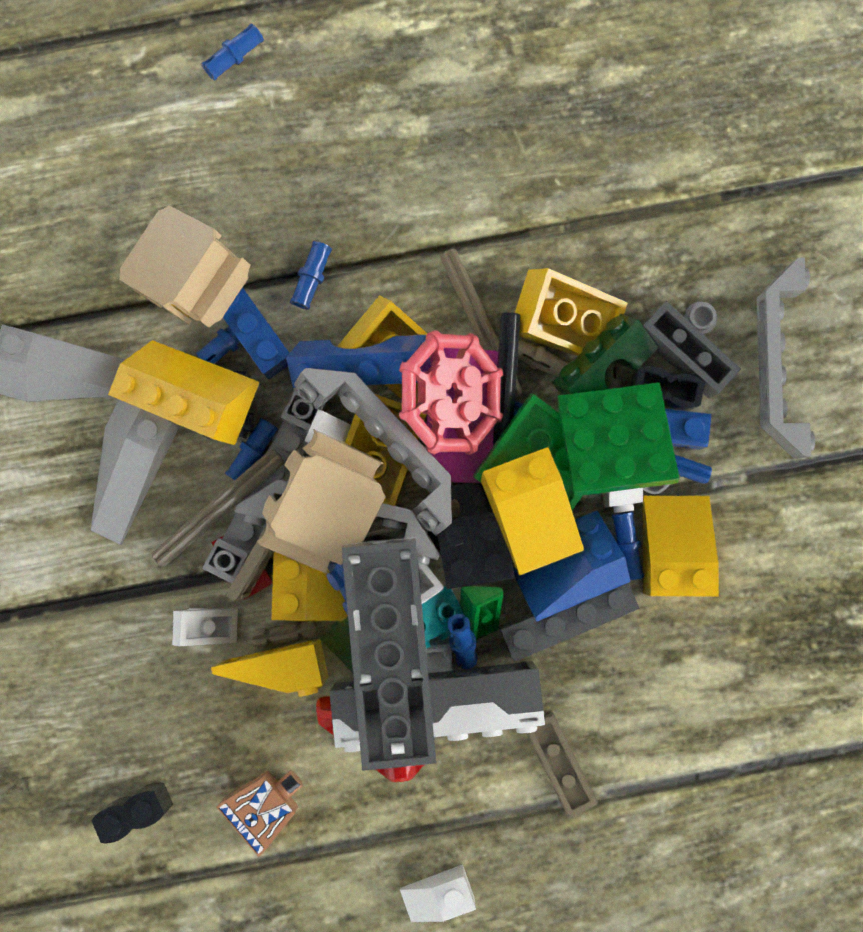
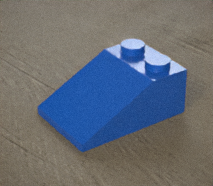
M597 510L575 519L584 551L520 576L516 567L513 568L514 577L536 622L631 582L625 556Z

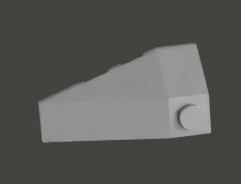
M2 325L0 329V395L26 402L112 397L108 393L119 365L125 359L33 332Z
M118 400L105 426L91 531L122 545L180 426Z

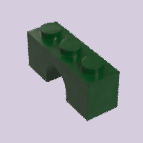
M620 314L607 323L606 329L595 340L588 342L584 346L582 353L572 363L567 364L561 369L559 376L552 384L561 395L609 389L605 383V372L613 361L636 371L659 347L639 319Z

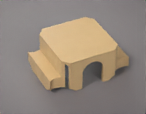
M168 205L164 209L158 210L120 267L119 280L156 306L165 308L183 322L190 324L192 320L171 304L195 321L200 320L210 328L214 323L222 319L248 280L251 264L244 258H238L218 241L221 235L214 228Z
M313 429L312 440L307 446L302 448L310 457H304L299 451L293 450L284 465L290 471V478L284 493L278 500L269 495L264 504L262 514L266 518L267 526L264 535L257 542L265 548L327 573L330 561L339 565L343 564L342 547L344 544L361 543L364 541L386 497L382 491L381 484L374 479L375 471L383 463L346 443Z

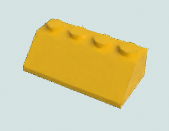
M152 340L120 363L108 395L211 439L235 445L258 388L259 381Z

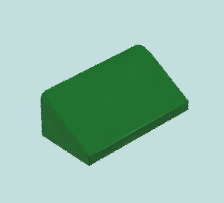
M464 586L461 588L459 605L465 617L469 619L470 630L474 633L476 640L498 630L504 592L502 588Z

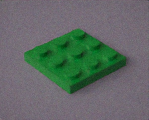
M660 383L558 395L557 404L574 497L678 483L680 477Z
M530 394L472 477L481 482L483 471L548 447L562 478L571 510L574 509L582 497L573 496L559 412L536 395Z

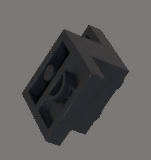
M465 483L451 486V500L456 499L459 502L461 515L452 518V523L437 534L446 589L515 578L511 554L482 484Z

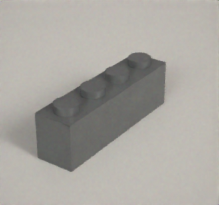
M629 583L540 621L536 622L531 613L500 626L499 630L509 654L515 662L640 608Z

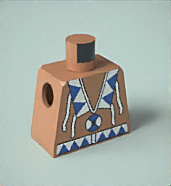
M292 770L286 773L279 781L269 771H266L223 798L218 804L217 809L259 857L295 814L298 805L291 796L303 786V783Z

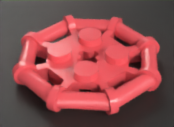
M434 330L426 335V340L406 362L401 363L399 371L402 373V411L399 412L401 420H405L422 440L425 448L428 450L427 452L433 455L438 452H465L468 455L477 452L481 441L496 423L502 421L503 414L500 413L501 376L504 375L502 368H497L479 344L478 336L473 333L467 335L441 334L439 331ZM456 348L459 351L456 358H446L443 349ZM431 356L433 360L430 364L432 365L428 371L422 372L420 367ZM470 356L474 358L484 373L480 374V371L475 366L470 365ZM416 381L418 382V403H417V404H416ZM487 382V407L482 405V384ZM451 386L455 391V397L452 402L451 397L446 396V390L451 389ZM421 412L428 414L433 420L429 421L432 424L431 429L419 416ZM479 416L483 417L480 423L470 433L468 427L470 422L475 421L476 419H478ZM445 428H455L458 438H444Z

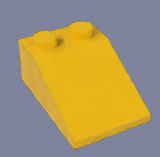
M549 268L529 269L515 313L520 314L519 336L532 342L579 356L584 346L588 342L595 340L606 329V325L611 319L620 314L624 315L628 303Z
M379 295L338 344V347L345 349L364 348L385 342L393 336L427 335V333L391 300ZM416 383V404L418 403V383ZM383 384L402 400V384Z
M548 447L483 471L481 477L482 486L519 576L584 551L562 478Z
M643 496V594L648 596L719 597V562L710 497Z
M274 552L271 620L348 621V615L343 608L345 599L340 590L337 591L331 586L327 579V573Z
M320 638L226 659L211 667L213 675L285 693L297 691L298 697L318 693V689L322 688L329 677Z

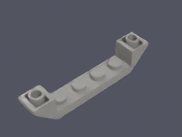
M797 258L789 264L757 297L760 427L794 459L811 456V451L815 447V435L810 430V423H783V418L787 416L788 406L782 392V385L786 383L787 374L781 360V353L785 350V335L781 333L780 320L784 317V303L780 298L797 297L806 291L810 281V272L808 268H805V258Z
M305 368L294 383L299 396L305 402L312 403L318 410L337 393L344 407L350 412H355L364 422L366 430L372 436L379 438L388 447L391 457L395 461L403 463L412 473L413 480L420 487L426 488L430 492L412 510L417 515L420 525L424 529L432 531L435 535L446 529L452 523L451 475L427 452L428 450L355 373Z
M295 388L281 415L283 422L268 451L271 449L276 450L284 459V464L242 501L277 479L288 482L290 471L284 465L293 450L299 451L303 456L306 453L302 448L308 444L305 442V439L318 410L312 403L305 402L299 396L297 388ZM326 403L319 410L324 411ZM235 513L223 539H217L202 569L232 584L266 527V520L264 526L243 522L245 516Z
M277 479L237 504L235 512L245 516L243 522L264 526L266 518L262 512L268 496L271 495L278 500L284 493L288 482ZM382 503L375 517L383 520L381 526L402 530V526L407 525L404 538H416L418 563L429 565L430 559L439 560L440 553L425 529L420 525L415 513L410 509Z

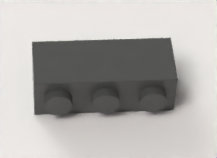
M667 301L643 325L659 347L656 351L681 374H691L705 382L703 394L707 398L719 394L741 370L739 366Z

